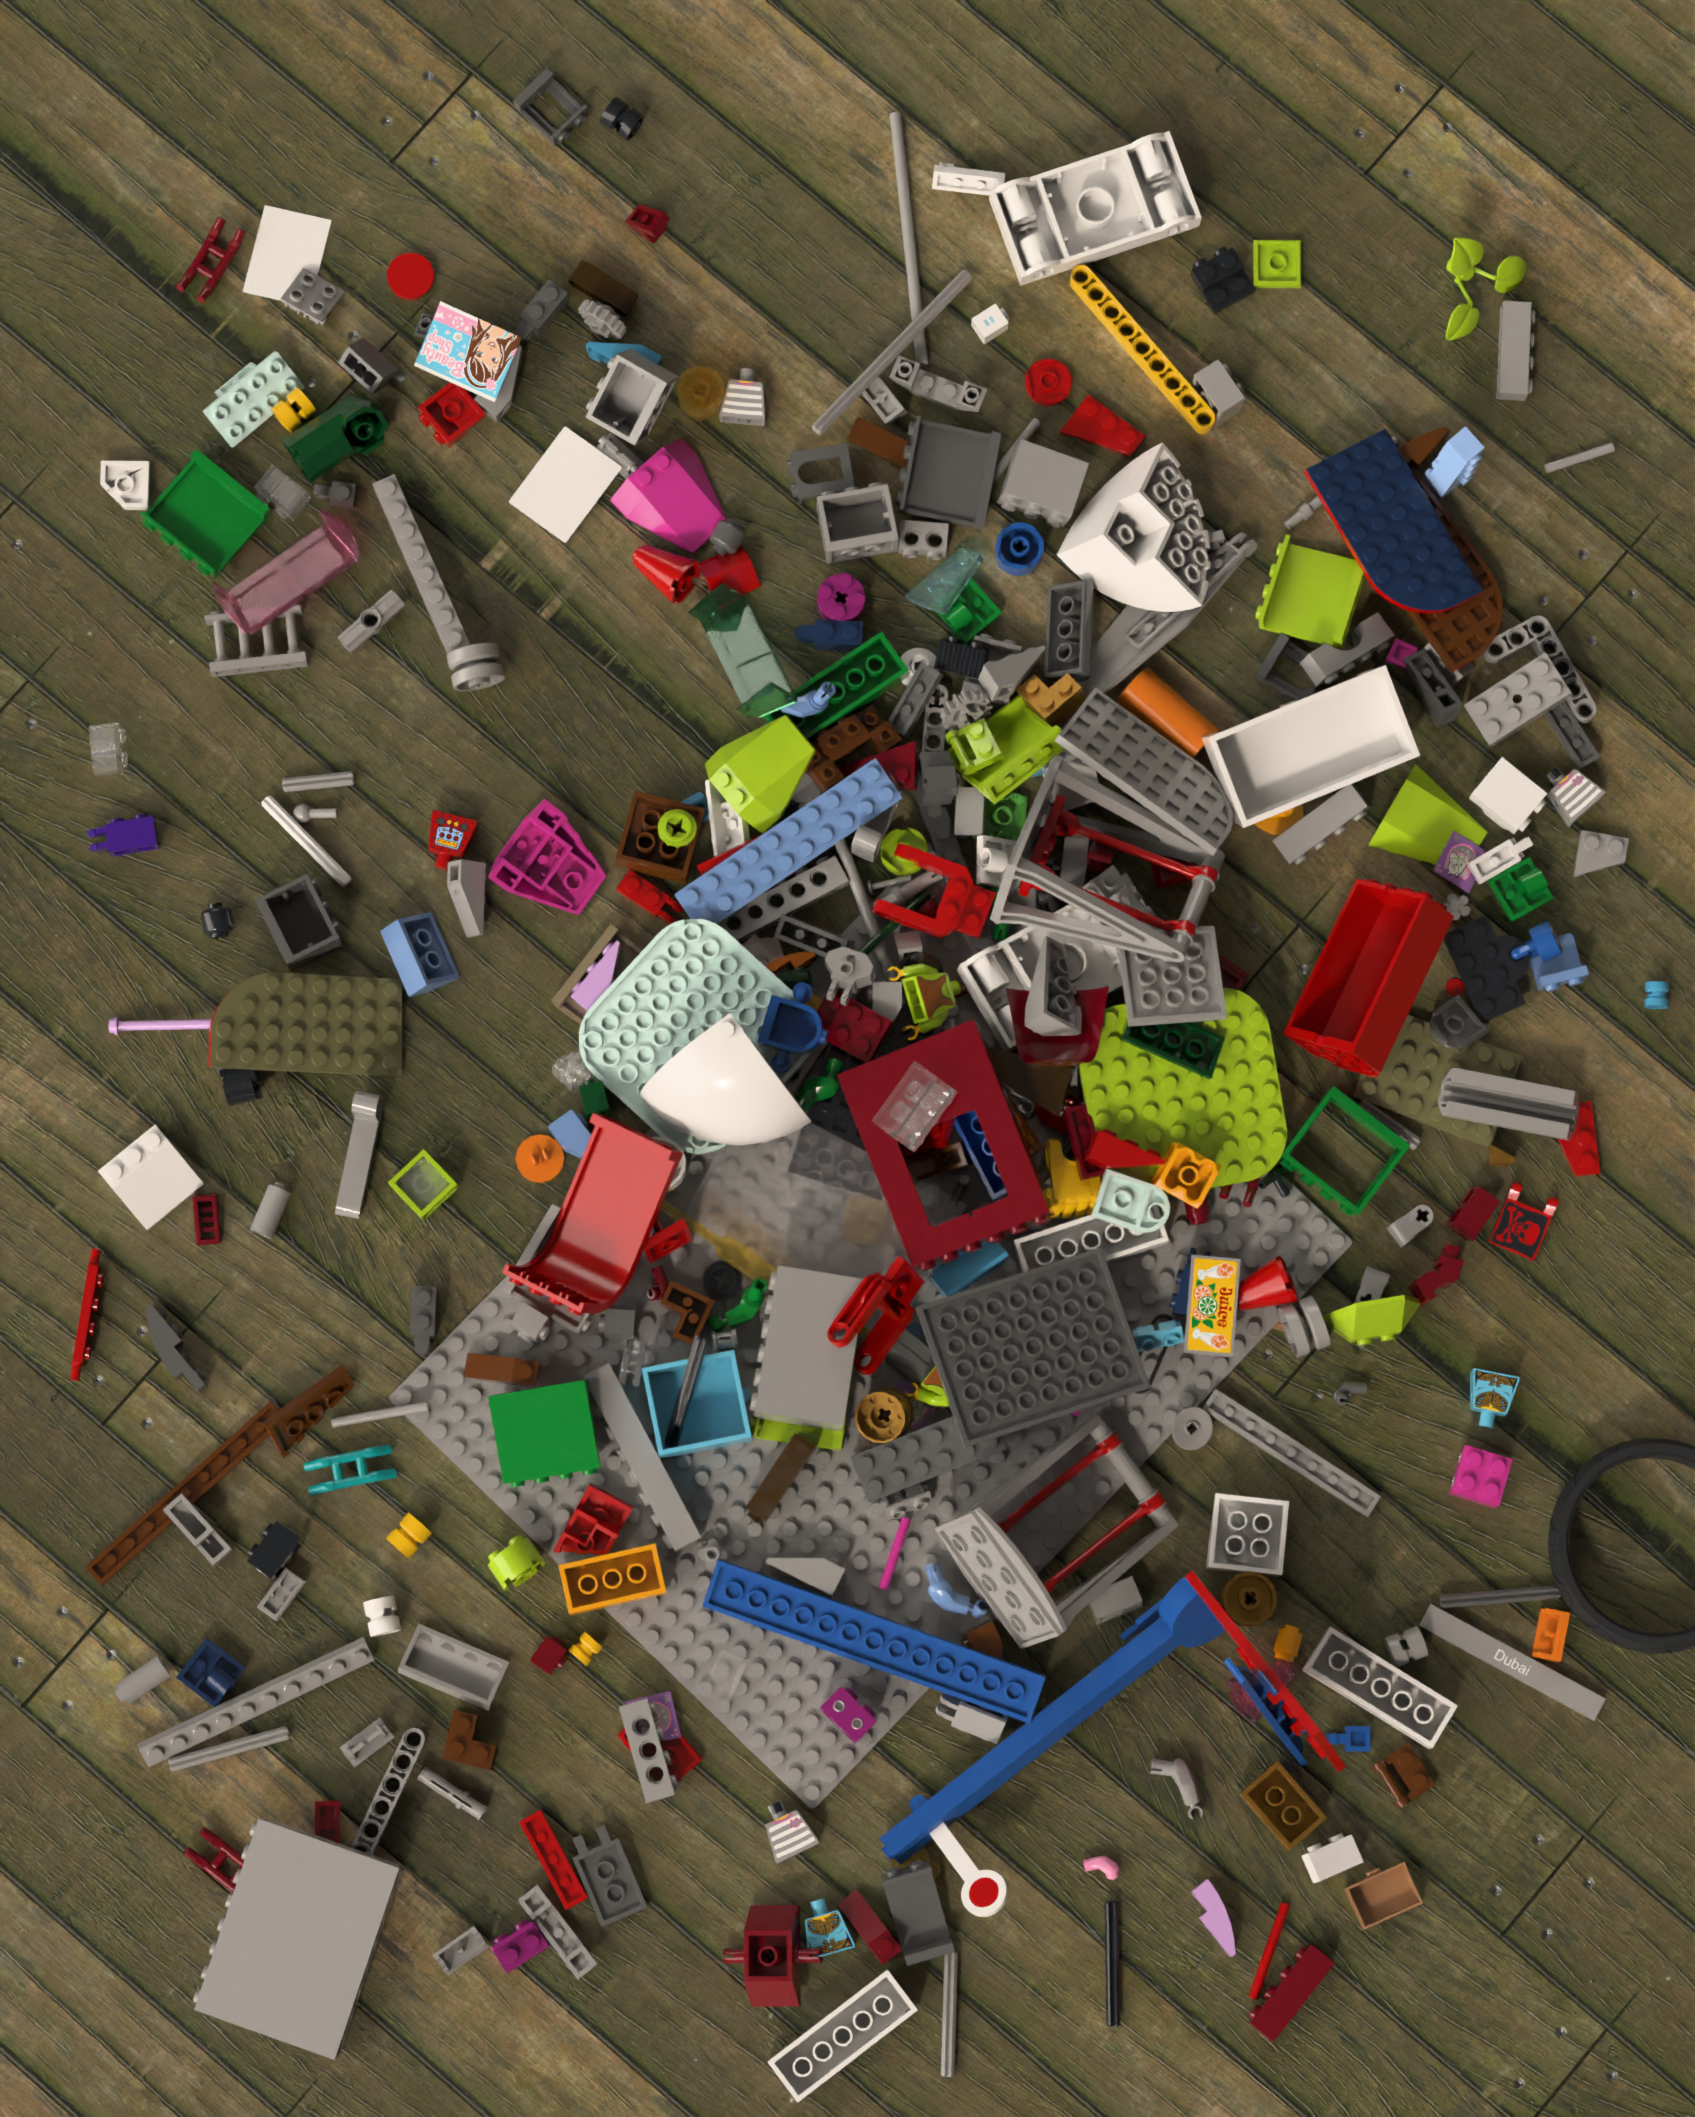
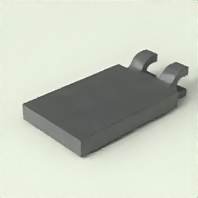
M605 1824L596 1827L600 1841L588 1847L582 1834L573 1837L579 1855L572 1857L601 1927L648 1907L619 1838L611 1840Z

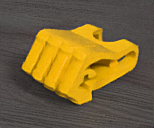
M1055 1138L1048 1139L1045 1143V1166L1051 1176L1052 1188H1047L1046 1193L1055 1215L1050 1217H1059L1060 1213L1064 1219L1072 1218V1214H1074V1218H1082L1085 1216V1212L1087 1216L1091 1215L1101 1185L1100 1177L1080 1181L1075 1157L1072 1160H1068L1063 1155L1060 1141Z

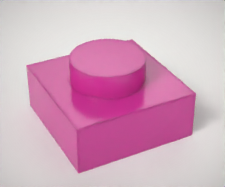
M1396 638L1385 662L1407 671L1403 660L1405 657L1416 653L1418 648Z

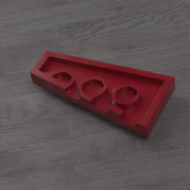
M913 741L838 768L843 776L847 778L876 758L898 791L917 790L918 743Z

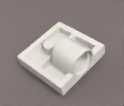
M986 835L977 836L976 884L1000 888L1007 863L1017 841ZM1018 880L1015 889L1020 888V880Z

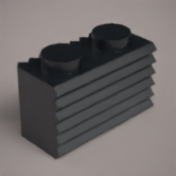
M947 635V638L940 639L934 668L978 679L982 667L988 661L990 649L985 648L982 642L971 640L970 644L961 642V637Z

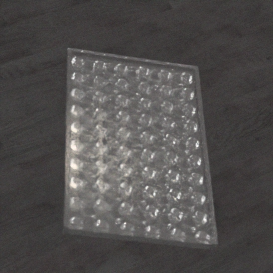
M808 1123L787 1136H782L769 1142L738 1146L727 1145L718 1150L682 1217L686 1224L775 1271L778 1265L864 1279L865 1276L876 1272L884 1276L889 1266L894 1263L898 1256L905 1259L911 1266L867 1152L812 1123ZM911 1175L932 1227L962 1215L967 1204ZM913 1268L925 1282L912 1299L911 1307L914 1306L933 1269L923 1272V1270L920 1271V1269ZM876 1308L868 1320L877 1323L883 1312Z

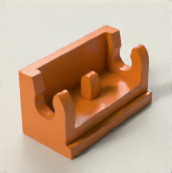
M1540 1608L1531 1657L1557 1663L1561 1662L1570 1617L1569 1612Z

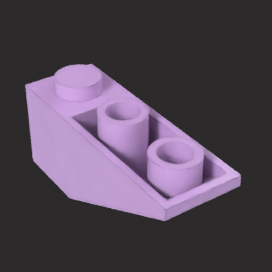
M616 941L614 944L609 943L602 952L603 958L598 963L596 961L592 963L587 970L588 976L583 982L580 980L572 990L573 994L570 997L586 1011L615 981L622 948L619 941Z

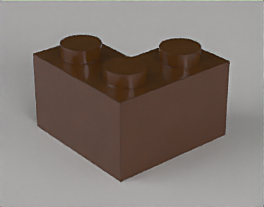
M670 1281L660 1305L681 1315L672 1335L673 1339L692 1347L695 1336L702 1335L715 1307V1301Z
M458 1710L453 1711L442 1759L492 1771L497 1746L474 1740L479 1721L478 1715Z

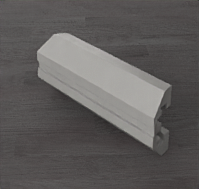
M1459 1068L1450 1069L1441 1082L1438 1106L1442 1116L1569 1141L1576 1131L1579 1113V1100L1576 1091Z

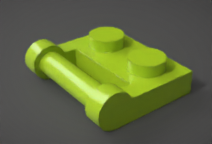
M984 718L959 730H951L945 735L947 743L952 745L961 764L960 769L964 775H970L1003 759L1002 753ZM965 739L968 740L977 758L973 761L969 760L961 744V741Z

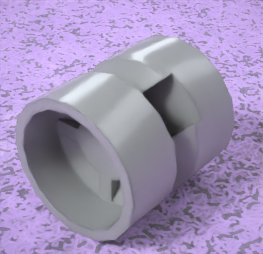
M1417 1626L1404 1630L1402 1636L1397 1633L1384 1638L1387 1652L1396 1668L1409 1663L1410 1658L1418 1660L1428 1656L1424 1638ZM1405 1644L1407 1650H1403L1402 1645Z

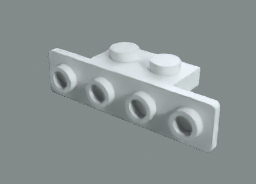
M708 779L705 780L709 810L708 817L710 820L714 856L750 840L748 822L734 811Z

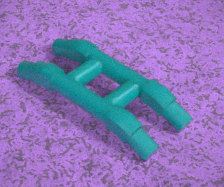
M391 1445L374 1446L304 1462L306 1472L332 1466L334 1480L309 1486V1494L313 1496L338 1489L396 1478L395 1468L368 1473L366 1458L391 1454ZM356 1461L358 1475L344 1478L341 1464Z

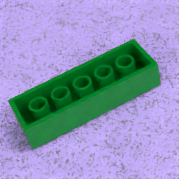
M880 632L788 694L790 696L803 697L811 691L818 690L824 682H831L827 689L834 685L836 692L830 697L826 709L817 714L801 718L781 712V706L777 709L768 707L762 712V719L768 724L787 715L811 743L817 739L815 736L825 728L828 730L832 729L840 718L851 716L906 679L909 670L884 634Z

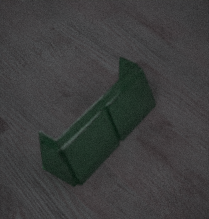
M722 583L688 612L700 620L741 703L736 709L738 712L748 718L753 716L760 718L797 702L798 698L775 652H773L772 646L750 602L743 594Z

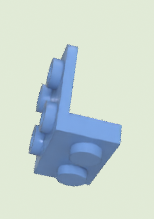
M1568 933L1558 936L1564 949L1562 951L1563 954L1546 962H1543L1540 956L1531 959L1530 964L1538 991L1546 989V992L1560 989V985L1568 983L1570 986H1575L1583 983V980L1589 975L1587 966L1581 965L1572 934Z

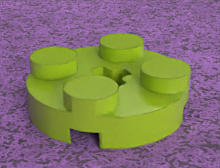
M913 828L893 830L886 835L881 843V860L884 866L891 873L901 875L902 877L912 875L922 868L899 856H893L898 843L930 853L924 836Z

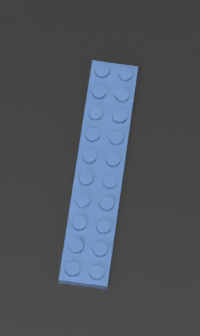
M875 758L674 895L690 919H704L719 924L856 831L859 825H865L903 798Z

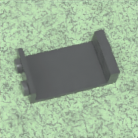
M914 1861L909 1864L910 1867L903 1869L899 1867L891 1868L885 1871L886 1874L881 1875L907 1966L955 1952L929 1861Z

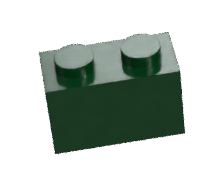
M597 1079L584 1081L583 1085L579 1086V1091L587 1122L590 1121L592 1113L611 1116L603 1081L597 1082Z

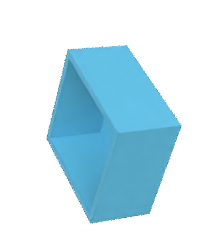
M734 1350L704 1356L678 1447L674 1448L666 1447L664 1441L688 1359L642 1368L660 1460L752 1441L745 1402H751L749 1387L743 1389L741 1387Z

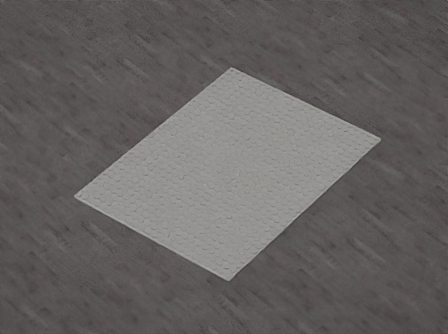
M928 845L930 854L935 855L932 845ZM923 868L920 869L918 872L911 875L912 880L924 874L928 870H925ZM944 879L926 888L931 894L929 899L933 903L936 902L938 906L946 888ZM909 882L888 886L870 904L872 910L877 899L886 897L892 893L891 890L894 888L899 889ZM918 893V894H916L915 896H913L912 898L906 900V901H905V904H904L903 906H901V907H904V908H905V907H906L911 901H913L920 893ZM991 906L986 919L991 936L996 926V923L990 920L993 906ZM874 913L880 930L891 921ZM861 914L841 934V936L855 941L852 949L858 951L870 940ZM902 924L884 939L893 966L897 968L898 962L894 934L918 931ZM1012 924L1007 938L1013 935ZM919 931L924 964L936 968L938 973L948 974L949 981L956 980L960 986L964 985L957 973V969L960 964L971 958L963 933L955 931L939 939ZM992 938L994 945L1001 942L999 939ZM873 949L867 956L874 966V972L876 973L874 982H886L877 955ZM819 956L789 988L793 991V988L798 983H807L812 988L813 994L823 1000L832 982L825 957ZM873 984L866 986L857 1002L866 1007L873 1006V1003H868V988H873ZM970 993L956 998V1005L949 1009V1015L945 1021L955 1019L957 1024L960 1025L974 1019L980 1024L988 1047L1003 1050ZM943 1026L935 1028L933 1035L943 1032ZM825 1051L804 1083L818 1077ZM1077 1067V1086L1070 1087L1069 1094L1075 1096L1081 1104H1085L1079 1067ZM796 1071L789 1081L797 1080L799 1073ZM1042 1123L1049 1136L1059 1140L1061 1144L1069 1136L1068 1132L1064 1136ZM953 1125L947 1146L962 1141L955 1125ZM652 1128L645 1134L651 1138L661 1137ZM801 1129L765 1143L760 1142L738 1146L727 1145L720 1150L707 1154L684 1152L686 1175L681 1185L666 1194L658 1213V1218L664 1228L683 1218L689 1228L693 1241L652 1264L649 1263L643 1250L628 1286L616 1302L609 1307V1309L635 1310L636 1327L634 1340L605 1338L604 1332H600L599 1329L600 1314H605V1311L590 1316L593 1319L590 1327L586 1332L582 1330L580 1335L549 1318V1325H551L550 1328L552 1329L544 1341L540 1339L538 1344L532 1340L529 1343L517 1335L519 1332L514 1330L510 1324L523 1302L503 1291L502 1287L509 1277L506 1276L390 1395L389 1399L396 1407L428 1401L429 1411L405 1416L559 1565L602 1556L592 1553H555L553 1551L590 1483L634 1506L608 1554L656 1543L667 1594L604 1609L809 1808L813 1809L918 1701L929 1687L702 1607L715 1569L707 1568V1563L698 1557V1550L705 1548L708 1545V1541L714 1539L718 1542V1546L727 1552V1558L725 1559L727 1562L963 1645L961 1642L964 1639L962 1632L987 1620L994 1621L996 1618L987 1607L984 1609L987 1610V1613L979 1619L973 1617L971 1611H968L967 1615L948 1612L937 1605L928 1593L930 1582L925 1567L932 1563L934 1569V1563L937 1562L941 1566L944 1581L948 1582L956 1593L970 1597V1604H975L980 1599L934 1528L940 1523L964 1513L1098 1412L1111 1430L1115 1429L1124 1442V1448L1137 1466L1140 1467L1172 1434V1425L1176 1416L1186 1408L1197 1407L1275 1326L1280 1320L1278 1308L1287 1304L1239 1311L1237 1308L1233 1357L1183 1353L1184 1343L1168 1346L1153 1383L1147 1392L1143 1394L1132 1393L1083 1409L1078 1416L1068 1414L1004 1435L1008 1446L1006 1449L920 1482L921 1485L926 1483L933 1504L928 1505L923 1510H914L903 1516L910 1519L911 1522L888 1591L878 1587L901 1518L886 1520L884 1510L879 1501L884 1499L883 1497L868 1503L850 1458L856 1453L882 1444L866 1439L858 1431L855 1423V1410L859 1402L866 1395L885 1387L896 1388L904 1378L885 1359L878 1369L870 1375H863L856 1368L854 1369L842 1451L816 1447V1451L767 1522L761 1520L760 1523L754 1521L747 1516L749 1510L745 1507L788 1443L756 1439L753 1436L754 1432H751V1442L662 1459L661 1462L702 1538L676 1553L673 1548L668 1550L662 1536L666 1534L661 1526L658 1528L655 1526L650 1516L654 1511L650 1504L644 1505L639 1495L642 1492L639 1483L633 1484L627 1472L631 1469L628 1462L622 1463L616 1449L619 1448V1445L615 1439L611 1441L604 1429L608 1424L604 1417L598 1418L593 1408L596 1405L593 1396H590L589 1400L600 1463L603 1462V1467L597 1468L598 1473L583 1475L582 1471L574 1472V1477L559 1479L558 1475L550 1476L549 1481L543 1483H535L534 1479L526 1480L524 1486L511 1488L510 1483L503 1484L488 1396L529 1388L463 1377L467 1353L540 1362L537 1387L582 1380L583 1376L609 1363L659 1456L642 1368L689 1359L692 1347L672 1337L681 1315L661 1307V1300L655 1302L647 1298L646 1292L655 1282L651 1271L652 1268L662 1265L668 1283L673 1281L714 1300L715 1307L709 1318L718 1314L723 1320L726 1318L725 1312L738 1306L743 1291L751 1286L754 1279H764L769 1287L771 1272H776L778 1265L861 1279L876 1272L884 1276L889 1266L894 1263L898 1256L905 1259L911 1266L884 1195L882 1201L788 1173ZM1073 1151L1067 1157L1068 1160H1072L1074 1158ZM918 1154L907 1157V1160L918 1156ZM972 1165V1166H969V1167H968V1168H970V1169H972V1170L978 1172V1170H977V1168H976L975 1165ZM1282 1175L1281 1178L1289 1189L1290 1195L1282 1198L1274 1183H1271L1265 1189L1257 1188L1251 1207H1245L1242 1204L1249 1181L1233 1184L1228 1199L1219 1197L1222 1186L1210 1188L1207 1193L1211 1216H1209L1210 1222L1199 1225H1191L1190 1220H1187L1184 1201L1173 1195L1167 1196L1170 1203V1213L1164 1227L1169 1238L1168 1243L1108 1263L1107 1265L1131 1333L1132 1330H1136V1327L1151 1325L1152 1320L1157 1315L1167 1314L1173 1320L1175 1319V1322L1180 1321L1185 1339L1186 1318L1172 1314L1173 1308L1169 1307L1172 1293L1177 1294L1179 1284L1175 1283L1178 1269L1183 1270L1191 1247L1196 1248V1255L1203 1256L1205 1251H1209L1213 1257L1241 1259L1239 1282L1275 1257L1281 1255L1287 1265L1284 1269H1287L1288 1273L1291 1274L1298 1293V1299H1300L1351 1246L1352 1240ZM941 1177L915 1184L932 1227L959 1217L945 1219L939 1200ZM1051 1177L1044 1184L1046 1191L1047 1188H1052ZM987 1191L976 1206L962 1215L969 1213L970 1217H972V1211L996 1201H993ZM1158 1206L1160 1215L1162 1216L1163 1211L1161 1207ZM1060 1213L1059 1217H1050L1051 1221L1043 1225H1046V1229L1079 1218H1074V1214H1072V1218L1064 1219ZM652 1228L649 1237L656 1234L654 1228ZM1028 1229L1016 1235L1011 1232L1005 1234V1239L998 1243L1008 1253L1007 1261L966 1290L1022 1273L1012 1243L1015 1239L1037 1233L1038 1231ZM941 1260V1261L936 1262V1265L938 1266V1265H940L941 1263H944L945 1266H946V1265H948L950 1262H946V1261ZM717 1261L733 1263L738 1267L742 1275L741 1289L735 1297L727 1300L714 1299L704 1288V1273L711 1264ZM913 1268L925 1282L911 1301L910 1306L914 1308L913 1318L908 1325L916 1322L921 1326L915 1308L943 1297L930 1280V1277L933 1275V1269L923 1272V1270L920 1271V1269ZM728 1271L722 1277L713 1276L719 1282L718 1290L724 1284L733 1285L727 1280ZM768 1287L764 1292V1302L752 1320L733 1327L736 1328L738 1350L729 1348L721 1349L717 1352L734 1350L742 1389L749 1387L750 1396H752V1393H757L758 1388L753 1386L756 1368L761 1369V1362H757L760 1344H765V1338H761L763 1323L760 1322L759 1316L766 1304L768 1295L773 1293V1290H769ZM878 1308L875 1309L857 1335L855 1351L858 1350L883 1314ZM1164 1317L1159 1318L1155 1322L1154 1331L1159 1330L1158 1323L1170 1320ZM708 1322L702 1333V1336L708 1338L705 1355L715 1354L711 1333L713 1330ZM728 1324L720 1332L731 1331L732 1328ZM1163 1347L1143 1351L1140 1357L1148 1381L1152 1376ZM871 1356L863 1358L861 1366H867L871 1361ZM745 1402L750 1427L754 1411L749 1410L750 1402ZM940 1406L925 1426L953 1415ZM1087 1435L990 1518L997 1523L1006 1519L1095 1448V1440L1092 1435ZM1101 1455L1015 1523L1005 1534L1019 1548L1024 1558L1035 1570L1036 1574H1038L1116 1493L1125 1481L1107 1456ZM904 1489L900 1490L902 1498L907 1497ZM711 1552V1553H710V1556H711V1557H713V1556L715 1555L714 1552ZM829 1557H832L843 1563L842 1568L845 1569V1572L833 1596L830 1597L767 1565L766 1560L767 1558H824L828 1560ZM840 1687L844 1690L849 1687L858 1696L856 1701L862 1707L867 1704L877 1714L874 1717L877 1721L876 1724L856 1744L820 1711V1707ZM841 1702L835 1704L836 1710L843 1709ZM854 1720L853 1726L859 1728L861 1721Z

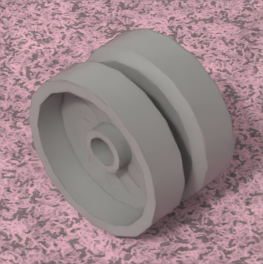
M479 643L453 650L446 656L449 669L456 671L451 676L455 691L479 690L496 685L505 679L503 666L496 663L501 656L499 647L495 643Z
M1312 1296L1298 1301V1311L1291 1303L1278 1308L1284 1334L1297 1358L1310 1353V1342L1317 1350L1331 1345L1324 1319Z

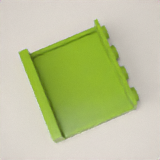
M1018 695L986 720L1003 759L970 775H964L960 769L961 764L953 747L947 751H949L950 759L953 758L956 772L993 804H996L1049 763L1053 756H1058L1065 749L1055 741L1062 731L1061 728L1057 725L1051 727L1030 710L1021 696ZM968 740L961 741L969 760L977 759Z

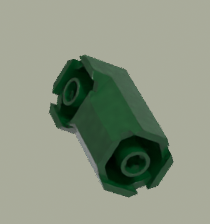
M364 393L348 396L282 440L295 464H298L302 469L300 471L304 477L311 483L357 452L367 455L383 445L385 440L384 433L385 430H388L389 425L375 404Z

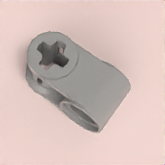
M1419 1205L1405 1216L1403 1215L1386 1229L1402 1248L1431 1224L1433 1211L1426 1205ZM1418 1211L1421 1214L1424 1212L1427 1214L1426 1222L1423 1220L1418 1222L1416 1220Z
M1367 1266L1359 1285L1360 1288L1355 1303L1362 1302L1365 1298L1370 1300L1380 1299L1390 1274Z

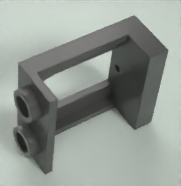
M548 68L513 100L514 108L553 146L558 142L563 143L570 136V131L575 126H581L586 121L588 115L587 106L585 104L581 106L554 80V74ZM546 90L571 115V118L558 130L551 127L530 106Z
M847 443L791 452V460H787L789 475L793 474L795 482L791 483L793 498L797 497L798 504H802L804 499L821 496V493L826 491L840 493L844 492L846 488L855 487ZM839 457L842 473L841 480L816 484H806L800 480L798 471L804 463Z
M1281 633L1258 670L1255 679L1293 701L1319 692L1315 684L1308 690H1300L1270 673L1281 653L1299 664L1309 654L1289 642L1290 637Z

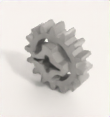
M586 299L578 308V313L585 319L584 323L596 334H601L606 338L608 336L614 337L618 340L622 338L627 330V327L620 321L621 317L608 305H603L599 301L597 303L594 301L590 302Z
M971 688L968 693L961 690V695L954 694L952 701H946L947 707L941 708L943 714L940 715V718L947 730H959L982 718L986 721L985 716L991 715L989 709L993 707L987 694L983 693L981 689L975 692Z

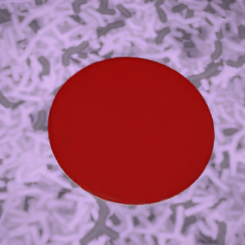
M1453 978L1446 983L1445 990L1451 997L1458 994L1461 996L1465 987L1461 980Z

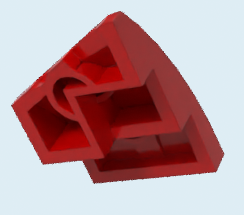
M590 1483L553 1551L555 1553L608 1554L634 1506Z

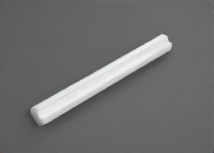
M269 795L262 801V806L341 887H345L350 883L352 879L348 873L272 796Z

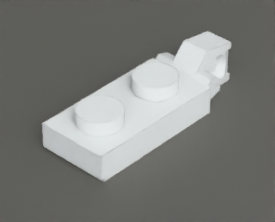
M1529 836L1516 842L1515 838L1508 839L1468 862L1467 865L1477 883L1481 884L1521 861L1525 857L1522 851L1531 847L1533 843Z

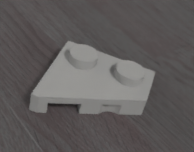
M1581 830L1573 877L1624 864L1629 838Z

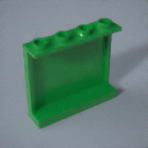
M195 449L190 455L191 461L146 512L141 511L140 515L143 519L142 524L151 532L154 530L158 531L162 535L160 538L170 547L174 544L180 549L178 553L185 560L190 562L192 559L198 564L197 569L207 577L212 575L216 579L269 518L271 511L262 501L199 450Z
M588 1379L488 1396L503 1484L510 1483L511 1488L524 1486L526 1480L534 1479L535 1483H543L549 1481L550 1476L558 1475L559 1479L574 1477L573 1473L580 1471L583 1472V1475L598 1473L597 1468L603 1467V1462L600 1463L590 1406Z

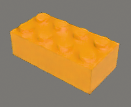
M656 1543L558 1565L570 1616L667 1594Z

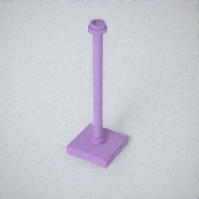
M114 1017V1019H109V1032L119 1035L120 1031L209 1029L212 1019L120 1021L119 1017Z

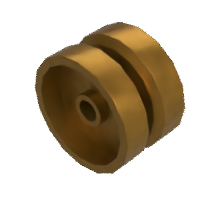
M1247 1571L1237 1574L1225 1584L1221 1592L1220 1604L1237 1626L1251 1628L1262 1624L1271 1617L1276 1608L1277 1594L1274 1585L1267 1577L1258 1572ZM1246 1595L1252 1598V1603L1248 1605L1244 1603Z

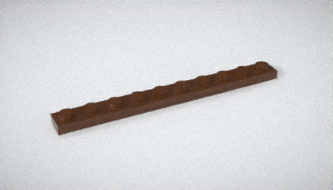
M270 1401L85 1567L101 1586L107 1583L174 1523L163 1509L182 1493L194 1505L270 1437L263 1421L278 1411L275 1405Z

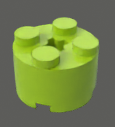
M518 1535L509 1541L508 1544L510 1546L502 1551L498 1549L488 1556L490 1560L488 1567L504 1591L510 1590L508 1586L511 1584L517 1587L526 1582L538 1572L536 1567L539 1564L542 1567L545 1565L544 1559L528 1537L522 1538L521 1535Z

